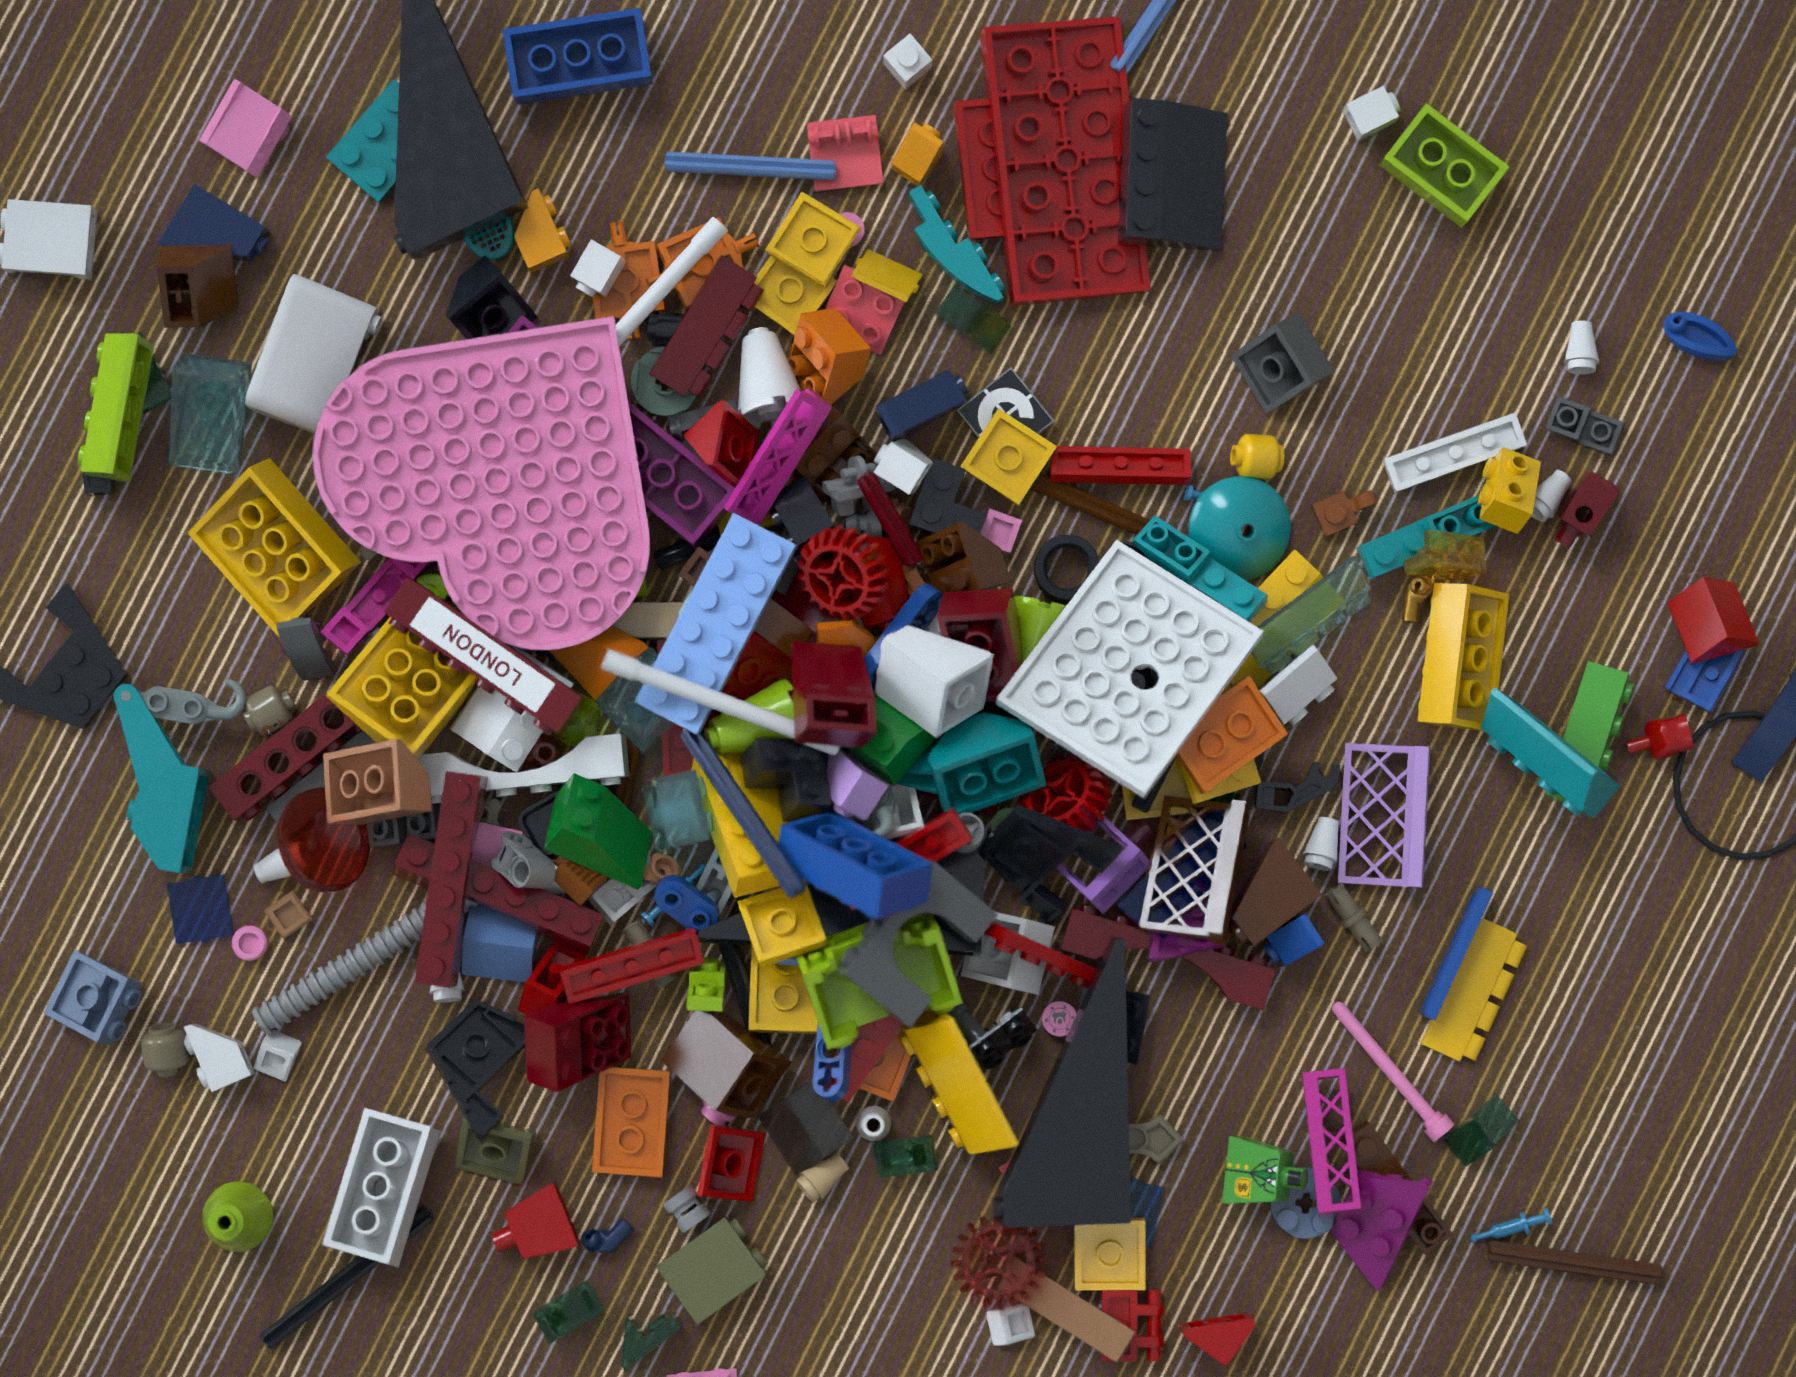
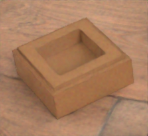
M294 890L264 910L283 939H286L314 920Z

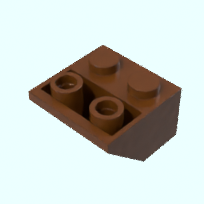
M232 244L161 246L157 273L165 328L201 327L238 308Z
M832 407L794 471L801 478L806 476L811 487L829 504L831 497L822 491V481L841 478L840 470L848 468L849 458L858 455L868 464L877 456V453L845 417Z
M963 521L917 541L931 585L942 593L990 590L1011 582L1001 548Z

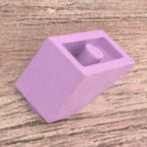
M839 748L835 756L828 754L827 780L830 798L835 802L832 808L848 819L855 815L866 821L889 785L869 767L845 750Z

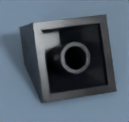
M486 255L458 278L446 313L447 318L466 340L505 334L522 315L530 322H533L538 317Z

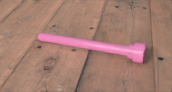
M1334 1003L1332 1011L1422 1117L1424 1120L1422 1124L1426 1128L1424 1132L1435 1142L1448 1132L1455 1124L1447 1114L1442 1115L1439 1110L1435 1112L1344 1003Z

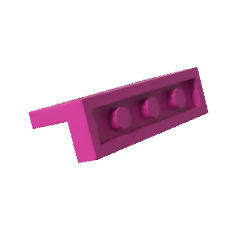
M796 388L725 503L724 508L728 512L735 513L754 524H761L832 409V406L817 392L808 388L805 391Z
M1345 1068L1303 1072L1302 1080L1318 1218L1330 1217L1335 1212L1361 1210ZM1339 1078L1340 1092L1331 1102L1319 1093L1318 1080ZM1340 1098L1342 1110L1335 1106ZM1320 1100L1327 1105V1108L1322 1113ZM1331 1109L1341 1116L1344 1121V1127L1335 1137L1323 1128L1322 1122ZM1344 1133L1346 1138V1145L1339 1141V1139L1342 1137ZM1324 1135L1331 1140L1327 1148H1325ZM1335 1144L1348 1155V1162L1340 1172L1327 1163L1326 1155ZM1348 1168L1350 1172V1181L1343 1176V1174L1347 1171ZM1328 1170L1336 1176L1331 1183H1329ZM1339 1179L1352 1189L1353 1202L1332 1204L1330 1190Z

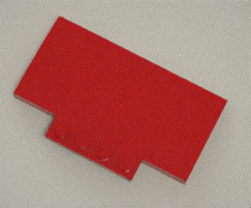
M1120 16L983 27L979 34L987 99L955 101L953 108L968 238L970 241L1002 238L1010 306L1149 292L1151 286L1146 246L1118 244L1124 106L1129 101L1126 66L1124 65L1119 72L1110 66L1116 54L1117 62L1124 54Z

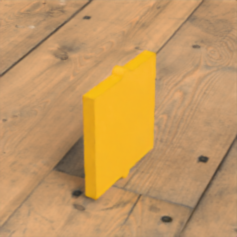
M867 249L862 258H857L856 268L851 277L907 303L911 294L917 293L918 283L923 274Z

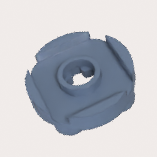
M1298 1167L1305 1168L1308 1171L1306 1188L1304 1190L1290 1188L1288 1201L1270 1202V1210L1277 1224L1290 1235L1298 1238H1314L1330 1231L1338 1212L1333 1213L1330 1217L1318 1218L1313 1168ZM1334 1185L1330 1190L1332 1204L1341 1203V1197L1336 1185ZM1303 1193H1309L1310 1199L1315 1200V1206L1309 1207L1307 1213H1302L1301 1207L1295 1204L1296 1199L1303 1197Z

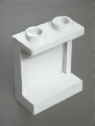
M8 199L7 209H2L0 218L1 229H5L4 243H0V264H2V269L7 273L13 274L16 271L75 276L77 279L92 280L98 211L91 205Z

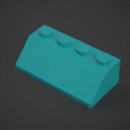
M1497 688L1491 691L1481 729L1491 736L1487 742L1502 754L1506 750L1513 754L1515 758L1512 763L1527 775L1531 771L1536 773L1540 777L1537 784L1554 796L1556 792H1559L1566 798L1562 804L1579 817L1582 813H1585L1594 819L1620 785L1519 702Z

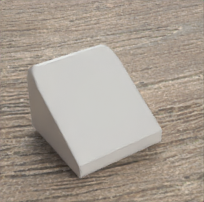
M275 1030L270 1035L266 1034L261 1043L253 1069L286 1082L300 1050L301 1041Z
M1023 1303L986 1312L993 1345H1009L1036 1337L1030 1309Z

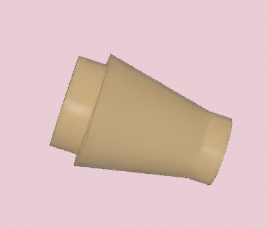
M835 1153L830 1158L800 1172L801 1177L796 1180V1183L805 1196L814 1203L819 1198L821 1200L824 1199L840 1177L849 1170V1167L841 1156Z

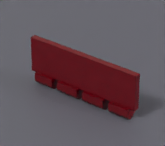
M721 255L658 357L649 375L682 396L690 392L700 398L712 378L711 375L701 370L702 367L706 365L716 371L730 349V346L719 339L722 335L732 341L736 339L748 319V316L740 312L738 308L741 305L747 310L753 311L765 291L754 283L757 277Z

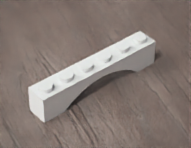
M625 734L585 737L572 751L559 760L539 769L519 773H499L485 770L468 763L450 752L423 754L418 759V762L430 776L431 804L441 803L446 771L488 776L486 792L496 791V797L517 795V788L530 787L531 793L551 792V785L566 783L574 773L591 781L599 780L602 786L621 784V777H630Z

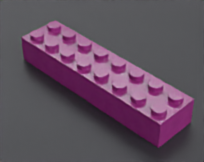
M522 315L507 333L536 329L538 327ZM628 401L645 508L693 548L697 549L728 513L724 505L735 488Z

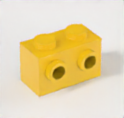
M1502 447L1495 458L1490 457L1485 464L1482 474L1486 478V483L1478 497V503L1482 505L1479 519L1518 534L1533 514L1541 461Z

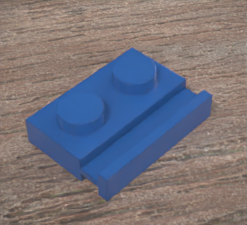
M1685 651L1665 689L1711 714L1742 660L1745 651H1737L1691 665Z

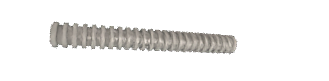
M465 899L464 912H468V907L471 905L474 907L478 906V903ZM426 902L421 903L420 909L413 908L412 914L408 915L405 913L402 915L403 919L401 921L398 919L394 920L393 926H384L383 932L376 931L374 933L375 937L372 939L369 936L365 938L364 944L357 943L355 945L356 949H347L346 955L339 954L335 962L333 960L328 961L327 967L320 966L318 968L319 972H310L307 979L302 977L298 985L295 983L291 984L290 990L283 989L280 996L273 995L271 997L272 1001L267 1002L265 1000L262 1002L261 1008L254 1007L252 1014L261 1030L268 1035L272 1034L273 1028H282L283 1022L290 1023L293 1016L298 1018L301 1016L302 1010L306 1012L310 1010V1005L314 1004L317 1006L322 998L327 1000L329 998L328 994L331 992L333 994L338 993V988H346L349 981L354 983L357 981L358 975L362 977L366 975V970H375L376 964L383 965L385 963L384 959L387 957L389 959L394 958L395 952L402 953L404 951L403 947H412L415 940L420 942Z

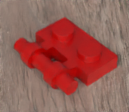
M1148 1289L1147 1303L1137 1304V1290H1101V1310L1137 1332V1315L1147 1316V1335L1142 1336L1136 1333L1119 1362H1137V1347L1147 1348V1361H1161V1347H1165V1336L1161 1335V1315H1165V1304L1161 1303V1290ZM1101 1353L1102 1362H1115Z

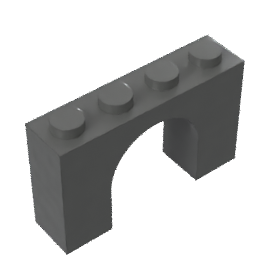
M927 860L933 863L928 902L913 907L909 911L888 915L884 919H872L863 929L862 935H864V938L857 947L851 946L844 953L840 960L842 966L837 971L901 1025L908 1027L914 1024L932 998L906 978L895 963L893 942L901 925L917 914L932 913L967 941L977 942L998 915L936 862Z

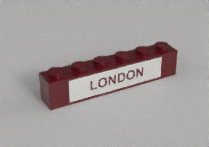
M407 577L384 611V613L392 617L389 621L390 625L405 635L409 630L418 635L420 639L417 643L434 655L438 650L449 657L446 663L463 675L467 670L478 677L475 684L491 695L497 690L507 697L504 702L505 705L522 715L524 710L536 718L533 724L551 735L553 730L563 734L586 700L585 697L516 649L475 624L461 611L415 579Z

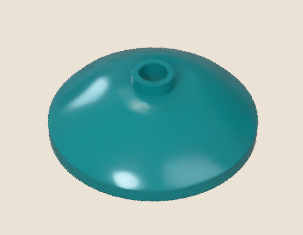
M1244 476L1224 478L1206 488L1194 503L1188 521V537L1211 551V558L1244 580L1255 579L1270 571L1284 555L1291 534L1290 515L1284 500L1278 492L1261 480ZM1248 524L1251 527V532L1248 536L1243 537L1241 529L1244 525Z

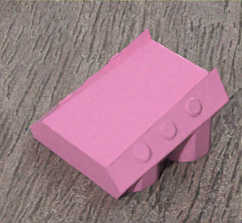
M234 79L199 141L257 178L261 170L270 161V154L277 142L284 140L288 134V123L292 116L242 82Z

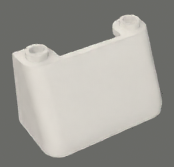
M293 274L286 286L250 382L245 405L256 413L315 434L325 404L340 383L351 375L363 341L367 340L370 335L376 336L382 322V316L378 315L379 308L308 278Z

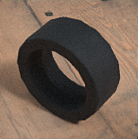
M1062 534L1049 539L1040 548L1034 561V576L1038 587L1046 596L1057 601L1070 602L1100 560L1096 550L1087 540L1076 535ZM1061 548H1073L1079 551L1085 557L1088 565L1084 581L1071 589L1060 588L1054 585L1046 572V565L1050 555Z

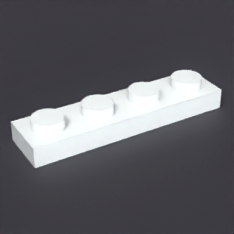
M1515 412L1385 458L1383 463L1394 493L1486 461L1490 457L1495 458L1502 447L1514 451L1527 446Z

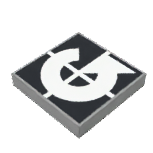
M1012 367L956 411L977 438L980 437L998 408L1037 434L1042 433L1054 423L1053 418Z

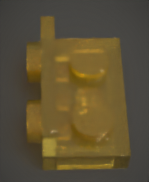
M1432 529L1424 532L1425 549L1418 550L1417 555L1404 560L1405 574L1462 582L1487 571L1484 538Z

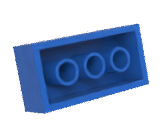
M641 8L502 29L512 96L516 106L653 84Z
M830 810L781 825L778 844L800 877L812 883L816 889L828 892L839 898L842 903L852 905L865 912L869 918L884 919L888 915L909 911L913 907L928 902L933 863L844 816Z

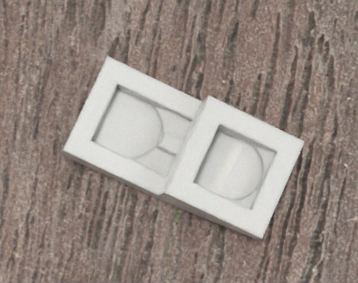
M649 854L645 868L651 864V856ZM659 871L661 875H665L663 871ZM610 879L588 900L599 913L604 915L603 918L611 926L657 885L643 879L641 888L637 890L614 879Z

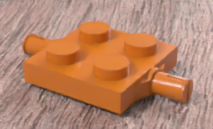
M716 218L723 225L721 218ZM706 223L656 245V249L664 264V272L687 248L692 238ZM726 233L678 282L673 289L678 293L685 310L690 307L721 255L744 269L741 254L759 247L754 233L737 241ZM663 273L646 279L647 285L651 287Z
M618 221L619 235L616 222L609 224L613 243L606 246V248L620 255L627 262L608 295L604 297L596 293L594 296L593 304L596 319L614 316V319L620 320L649 289L650 286L647 285L646 279L660 274L655 241L642 243L627 241L624 221ZM664 299L651 313L665 311ZM639 326L634 330L636 340L642 338ZM633 334L627 340H633Z

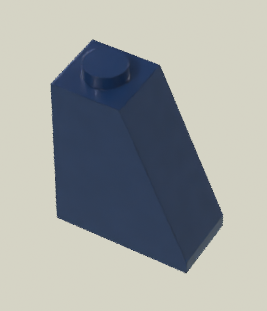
M193 184L157 243L160 246L232 244L233 260L252 262L256 255L260 257L266 251L270 243L268 238L270 231L244 213Z
M947 370L876 406V415L891 442L909 437L960 408L966 403L967 400L964 395L969 393L960 375L953 377L950 370Z

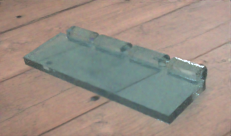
M1352 556L1257 626L1263 630V637L1252 651L1258 667L1261 669L1266 668L1271 675L1292 660L1289 652H1287L1289 649L1295 656L1300 655L1319 641L1318 635L1315 632L1316 629L1322 636H1325L1346 621L1344 612H1342L1343 609L1349 616H1352L1371 602L1369 595L1366 593L1371 587L1357 557Z

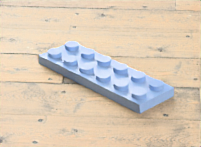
M733 513L653 667L722 692L797 546ZM645 683L634 701L697 735L700 734L712 711L710 707Z

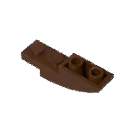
M698 547L678 575L695 587L711 555ZM771 598L754 629L755 632L791 658L792 641L807 642L815 632Z
M1367 1120L1352 1130L1356 1167L1359 1171L1376 1172L1382 1176L1388 1174L1403 1175V1180L1414 1181L1409 1177ZM1344 1136L1339 1141L1346 1145V1138ZM1427 1198L1409 1233L1411 1239L1425 1256L1454 1235Z

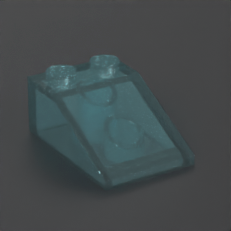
M183 353L173 365L169 465L230 474L238 473L248 414L245 398L251 382L252 363Z
M696 770L656 777L642 785L656 853L710 840L709 833L714 832L713 820L710 811L704 812L702 798L706 797V788L703 777H697Z

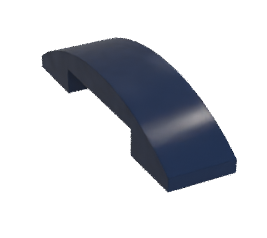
M1796 666L1790 673L1789 680L1755 731L1748 736L1731 762L1758 782L1763 781L1796 736Z

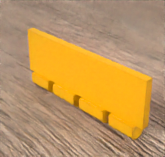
M1484 918L1481 919L1437 1018L1431 1021L1421 1043L1422 1045L1459 1062L1462 1056L1476 1061L1485 1038L1473 1033L1474 1029L1477 1027L1489 1032L1500 1006L1489 1002L1488 998L1491 995L1503 1000L1514 977V974L1502 969V967L1506 963L1518 968L1527 948V945L1515 940L1517 933Z

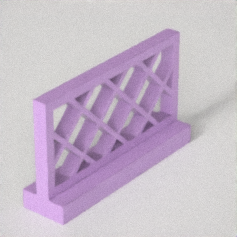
M1345 743L1338 883L1423 888L1430 747ZM1352 751L1368 752L1376 761L1362 776L1352 766ZM1373 752H1385L1386 754L1379 759ZM1393 753L1408 754L1407 769L1397 778L1383 764ZM1381 766L1393 781L1377 794L1364 779L1377 767ZM1351 771L1358 778L1352 785ZM1407 775V782L1405 788L1400 783V780ZM1362 782L1373 794L1374 798L1359 811L1350 801V792ZM1397 784L1406 794V801L1394 813L1381 797ZM1379 801L1391 816L1375 829L1363 816V813L1375 802ZM1351 807L1356 814L1349 820V808ZM1405 810V820L1403 823L1398 815ZM1360 817L1372 830V833L1357 846L1348 836V827ZM1395 819L1404 829V838L1392 848L1379 832ZM1377 836L1390 851L1373 864L1361 848ZM1349 842L1354 849L1347 855V845ZM1402 845L1403 858H1401L1400 855L1396 852V850L1400 848ZM1357 852L1371 866L1361 877L1346 876L1347 861ZM1393 854L1402 864L1401 879H1388L1377 867ZM1375 871L1381 878H1369L1367 876Z

